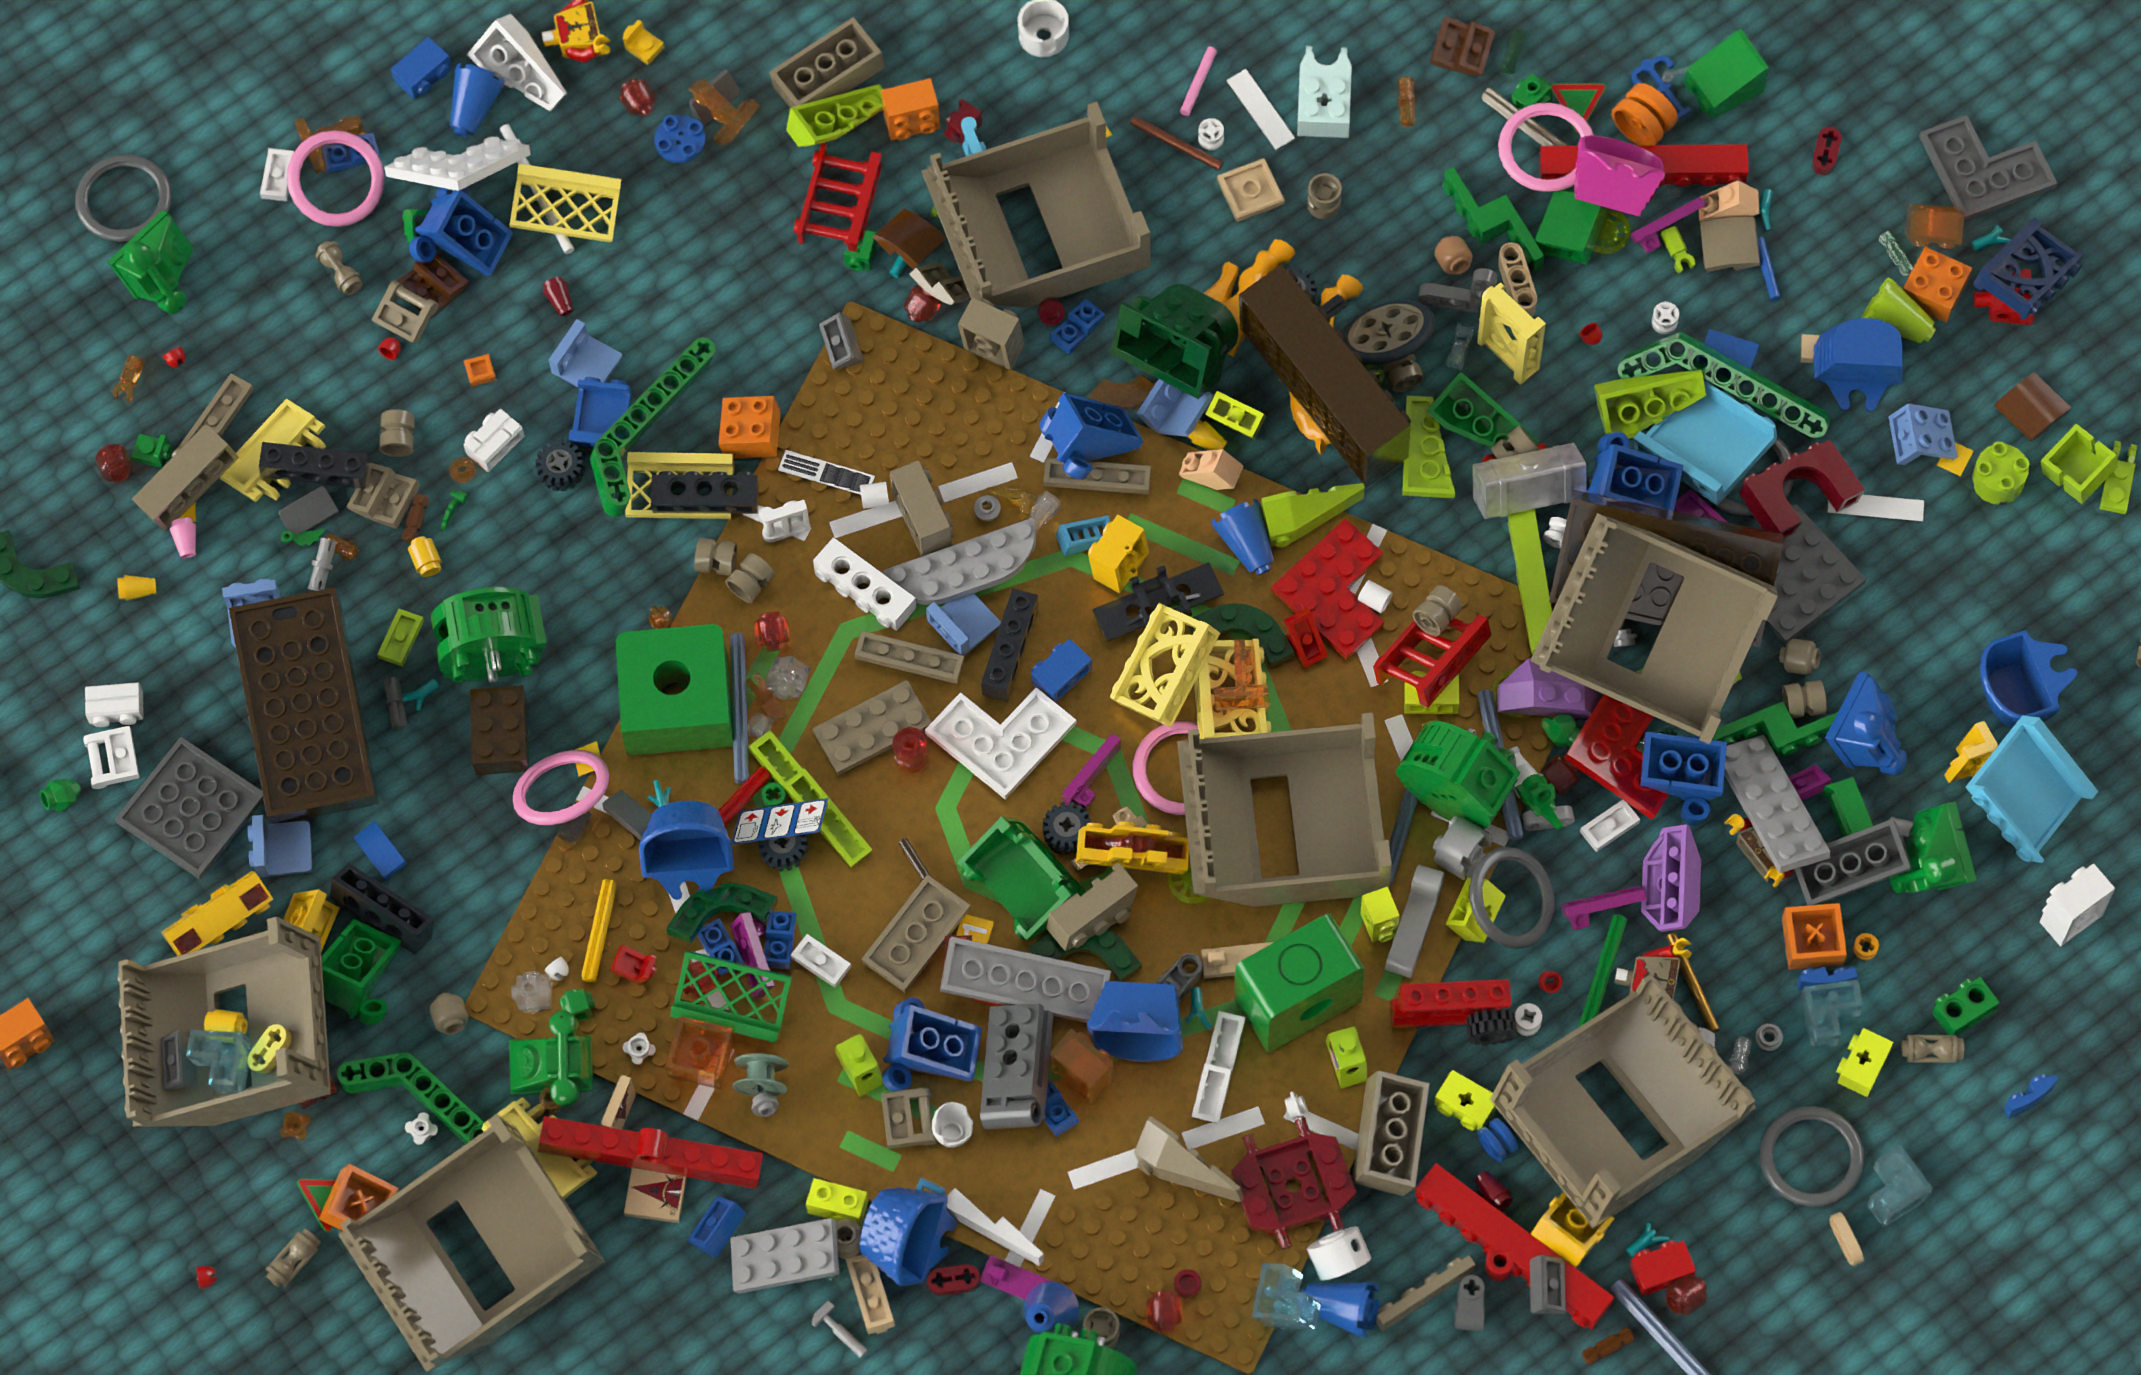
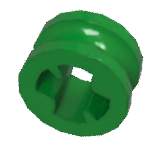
M778 783L767 784L762 790L764 805L766 807L784 805L786 803L784 787ZM779 792V800L774 798L770 801L769 793L775 794Z

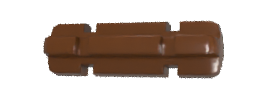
M415 494L412 504L414 507L411 506L405 524L407 529L404 528L402 533V540L407 543H411L412 540L418 538L419 532L417 530L420 531L426 513L424 508L427 509L429 504V497L425 496V494Z
M1624 1328L1618 1331L1617 1335L1613 1334L1596 1343L1594 1347H1588L1582 1351L1584 1361L1587 1365H1591L1597 1362L1599 1357L1603 1359L1621 1349L1622 1345H1629L1634 1341L1633 1333L1629 1328Z

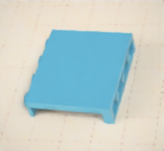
M1703 378L1706 391L1705 397L1681 411H1675L1666 416L1662 422L1654 425L1646 435L1639 431L1633 440L1636 451L1684 465L1680 481L1716 505H1719L1775 443L1777 433L1776 426L1771 419L1756 414L1749 405L1739 403L1734 400L1730 393L1725 390L1720 391L1710 381Z
M2023 715L1966 786L1972 794V800L1985 810L1989 821L1997 825L2002 831V837L2016 848L2017 855L2026 862L2033 861L2043 863L2044 859L2038 852L2081 798L2093 799L2098 793L2095 786L2043 721L2038 717Z

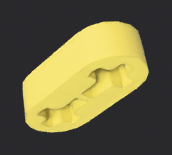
M278 1024L269 1026L249 1053L247 1059L248 1066L260 1074H267L276 1066V1050L288 1049L292 1042L291 1032ZM276 1034L282 1038L280 1042L274 1039ZM260 1056L265 1060L263 1065L257 1061Z

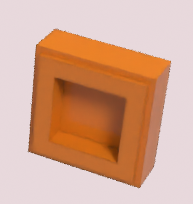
M489 354L464 360L471 387L496 380Z

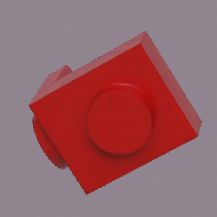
M621 945L618 948L610 971L636 984H640L650 980L656 970L654 962L657 956L653 954L646 956L625 945Z

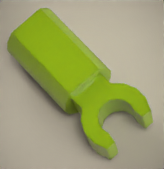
M1673 226L1664 230L1660 235L1671 258L1675 259L1674 268L1678 274L1682 273L1681 262H1687L1691 269L1694 268L1695 260L1686 253L1687 248L1677 227Z

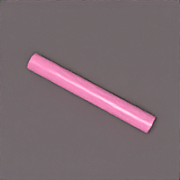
M1213 47L1207 48L1182 105L1180 113L1185 116L1190 115L1217 53V50Z

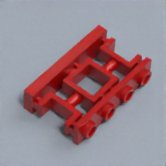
M1509 980L1402 984L1398 994L1399 998L1390 1000L1392 1028L1466 1025V1017L1470 1014L1474 1015L1475 1012L1481 1013L1482 1010L1491 1011L1492 1009H1497L1499 1011L1504 1007H1510L1512 1002Z

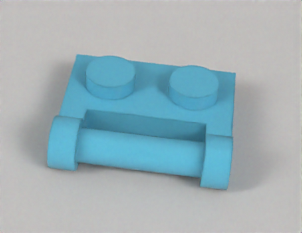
M972 117L964 118L961 122V128L965 137L963 142L965 155L969 156L986 150L984 142L979 143L975 134L977 129L976 120Z

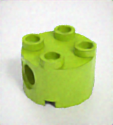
M1995 442L1992 446L1982 451L1977 459L1972 474L1975 492L1983 500L1992 504L2013 502L2021 495L2029 474V460L2017 448L2003 442Z

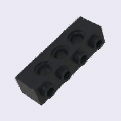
M262 442L259 461L260 477L366 489L369 468L368 454Z
M663 471L658 474H652L653 513L758 514V476L750 472H740L737 475L713 472L711 475H701L698 472L691 471L686 472L685 475H674L672 472ZM676 488L685 489L682 495H674L672 493ZM703 488H710L712 490L710 494L705 496L699 494V491ZM729 488H736L738 490L733 496L725 494Z
M1012 588L981 682L982 695L1008 702L1039 608L1038 595Z
M348 863L332 878L331 900L376 930L400 940L401 946L414 955L432 939L434 918L352 864Z

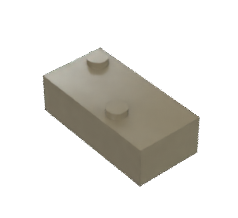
M853 17L769 71L773 87L791 108L847 93L884 69L885 64L882 52Z
M205 424L184 446L178 447L173 452L172 459L132 500L155 524L166 532L172 526L171 522L179 519L239 457L214 430Z
M1379 1070L1366 1080L1352 1178L1354 1184L1401 1196L1406 1195L1415 1188L1429 1083Z

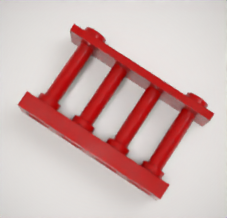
M821 143L819 151H815L813 155L812 165L815 167L801 218H796L794 233L797 234L798 244H803L806 233L844 240L848 251L857 252V245L859 239H863L883 166L882 155L871 152L869 161L865 160L863 163L828 156L827 143ZM825 166L860 172L865 177L863 183L855 185L824 179L822 175ZM822 188L856 195V198H859L857 206L853 205L851 208L816 201L818 189ZM812 211L848 217L852 221L851 228L842 230L809 223Z
M1479 614L1469 624L1457 618L1449 621L1447 626L1462 632L1459 638L1453 642L1439 635H1429L1413 621L1390 648L1376 660L1373 669L1377 684L1382 686L1391 675L1416 687L1419 703L1429 707L1492 636L1488 618ZM1423 639L1446 650L1441 658L1436 660L1414 648ZM1407 657L1430 668V670L1424 677L1420 678L1398 666Z

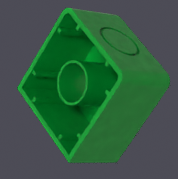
M708 624L622 632L617 636L616 656L620 722L627 756L733 747L728 655L723 631L720 626ZM680 682L688 685L683 692L676 695H667L661 692L665 686L671 683Z
M1325 914L1240 961L1235 966L1234 1000L1266 1052L1270 1053L1362 1002L1365 968L1331 914Z

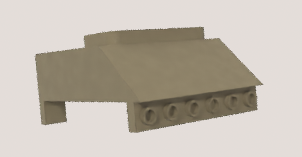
M1097 102L1087 105L1088 117L960 159L942 164L940 153L930 156L931 166L923 170L922 174L971 299L972 297L977 300L983 298L994 305L1030 308L1039 305L1047 298L1057 299L1151 267L1150 231L1142 211L1133 213L1106 147V122ZM1030 186L1062 266V269L1029 279L996 197Z
M1597 513L1530 661L1540 665V669L1545 672H1556L1699 736L1701 741L1710 744L1721 721L1720 711L1762 620L1767 621L1778 594L1776 587L1655 533ZM1655 563L1682 575L1684 580L1642 672L1637 673L1608 660L1607 656L1649 564Z
M1363 713L1361 724L1200 739L1199 729L1188 730V740L1177 741L1194 894L1256 907L1359 897L1385 887L1390 888L1392 864L1389 840H1384L1374 761L1376 735L1373 713ZM1287 776L1299 874L1262 878L1250 780Z
M279 917L267 919L268 931L145 966L128 959L118 962L119 973L117 977L120 984L119 1007L121 1009L122 1022L120 1031L123 1041L122 1059L124 1062L123 1084L126 1098L124 1109L126 1117L133 1120V1127L216 1126L311 1100L312 1098L330 1095L320 937ZM246 986L250 1052L266 1029L274 1024L288 1029L292 1035V1042L288 1049L276 1050V1066L269 1073L260 1074L251 1069L252 1086L250 1088L225 1094L222 1038L213 1037L210 1033H206L204 1021L209 1011L220 1010L219 997L221 993ZM178 1030L191 1032L195 1035L197 1085L164 1090L161 1038ZM278 1034L274 1036L277 1042L281 1041L282 1038ZM260 1056L257 1061L263 1065L265 1060Z
M1652 974L1642 979L1634 993L1521 1064L1516 1059L1510 1063L1490 1098L1491 1102L1593 1228L1698 1160L1756 1108L1754 1105L1755 1100L1750 1090L1740 1083L1735 1077L1733 1069L1721 1060L1714 1046L1708 1044L1700 1034L1699 1028L1689 1021L1683 1013L1681 1006L1671 999L1666 993L1663 984L1656 980ZM1598 1062H1602L1668 1145L1648 1159L1642 1160L1575 1078L1576 1076Z
M498 1114L488 1120L491 1125L489 1129L361 1219L355 1221L348 1218L340 1224L344 1231L338 1234L427 1372L491 1343L605 1262L517 1127ZM456 1201L460 1203L515 1287L514 1292L487 1311L483 1310L428 1226L429 1220Z

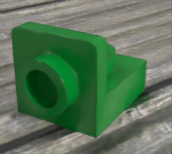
M866 230L864 239H859L857 252L845 250L843 255L845 266L855 271H870L878 244L873 238L876 232Z
M139 434L131 458L134 462L163 468L165 460H169L171 456L172 445H170L167 435L161 434L160 438Z

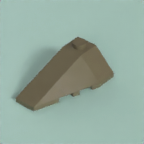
M1152 1116L1148 1118L1134 1151L1138 1161L1137 1166L1147 1175L1153 1173L1160 1179L1237 1202H1241L1244 1199L1241 1188L1214 1165L1205 1166L1206 1162L1195 1149L1191 1148V1150L1187 1151L1177 1140L1179 1138L1178 1135Z

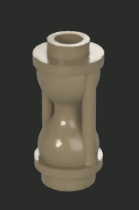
M326 241L322 243L317 249V260L324 266L335 270L334 279L340 292H344L345 295L356 293L363 285L361 275L352 267L342 264L343 255L337 242Z
M1907 1035L1906 1040L1901 1041V1056L1906 1057L1907 1062L1956 1063L1957 1060H1963L1964 1040L1963 1038H1957L1956 1035ZM1925 1040H1936L1937 1042L1928 1043ZM1929 1054H1934V1055H1936L1937 1057H1926V1056L1929 1055Z
M304 1229L301 1233L297 1232L279 1255L266 1267L269 1273L266 1278L277 1287L281 1284L287 1287L313 1255L318 1252L319 1249L317 1247L321 1242L307 1229ZM290 1250L289 1255L286 1258H283ZM302 1260V1261L296 1266V1268L294 1269L295 1264H296L298 1261Z

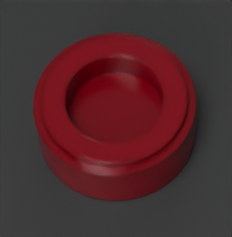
M1047 298L1039 304L1037 313L1044 324L1055 325L1063 319L1065 310L1059 300Z
M1184 1269L1177 1273L1174 1278V1289L1180 1297L1191 1299L1200 1293L1202 1280L1196 1271Z

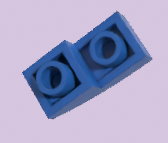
M373 133L356 135L369 143L378 154V157L380 156ZM338 143L322 146L321 152L328 173L367 163L360 152L348 145Z
M1085 299L1069 313L1068 319L1050 334L1049 340L1069 355L1093 332L1104 319L1105 313Z
M375 821L354 836L356 842L385 880L407 864Z
M772 911L768 917L764 955L769 968L790 969L796 913Z
M720 918L700 929L697 937L708 956L745 964ZM723 966L716 969L720 976L730 972L727 967Z
M1811 967L1801 972L1796 985L1798 990L1835 991L1854 986L1858 975L1854 967L1845 969V967L1838 968L1832 971L1830 976H1828L1825 967L1819 969Z
M2047 1074L2034 1077L2026 1090L2027 1095L2025 1092L2012 1095L2004 1108L2007 1118L2022 1114L2040 1103L2055 1087L2058 1080L2057 1076L2048 1077Z
M1048 1078L1045 1118L1043 1120L1057 1137L1079 1123L1077 1115L1064 1101L1061 1092Z

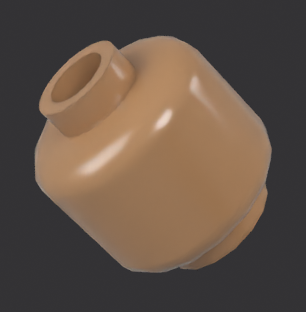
M1459 236L1443 238L1435 248L1434 253L1437 262L1444 272L1457 275L1464 273L1470 267L1473 257L1471 250Z

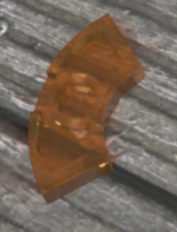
M1139 375L1133 381L1123 384L1112 383L1103 379L1088 396V399L1124 407L1125 409H1137L1142 406L1155 385L1142 375Z

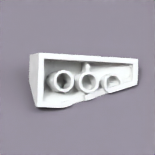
M511 14L495 20L468 53L470 58L479 67L494 72L493 76L497 78L503 77L506 86L518 89L524 93L525 97L549 111L553 110L566 95V91L529 33Z

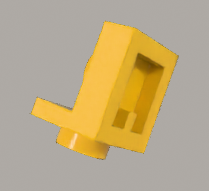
M637 20L634 25L628 26L623 34L625 49L647 65L665 48L661 40L644 29L643 22Z

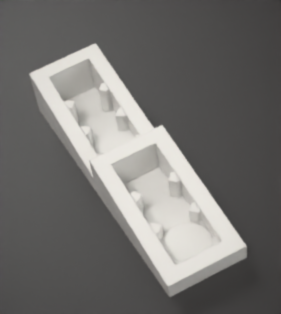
M1222 1011L1218 1012L1192 1113L1193 1118L1219 1124L1246 1017Z
M956 1188L947 1195V1212L955 1220L1038 1266L1044 1262L1043 1253L1004 1217L994 1224Z

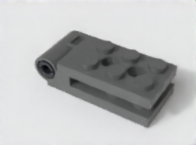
M1040 1003L990 1007L980 1112L982 1125L987 1130L1039 1126L1042 1119L1045 1118L1054 1014L1049 1010H1044V1006Z

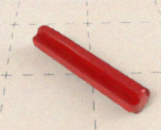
M759 767L718 810L724 827L771 778V774L766 768Z

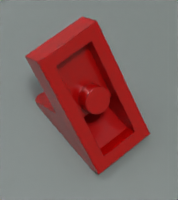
M1308 608L1284 619L1289 633L1286 635V638L1304 668L1328 656L1312 613Z

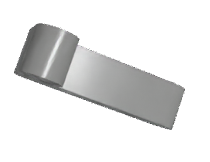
M1418 864L1412 880L1411 891L1387 958L1385 970L1405 977H1412L1442 890L1444 872Z

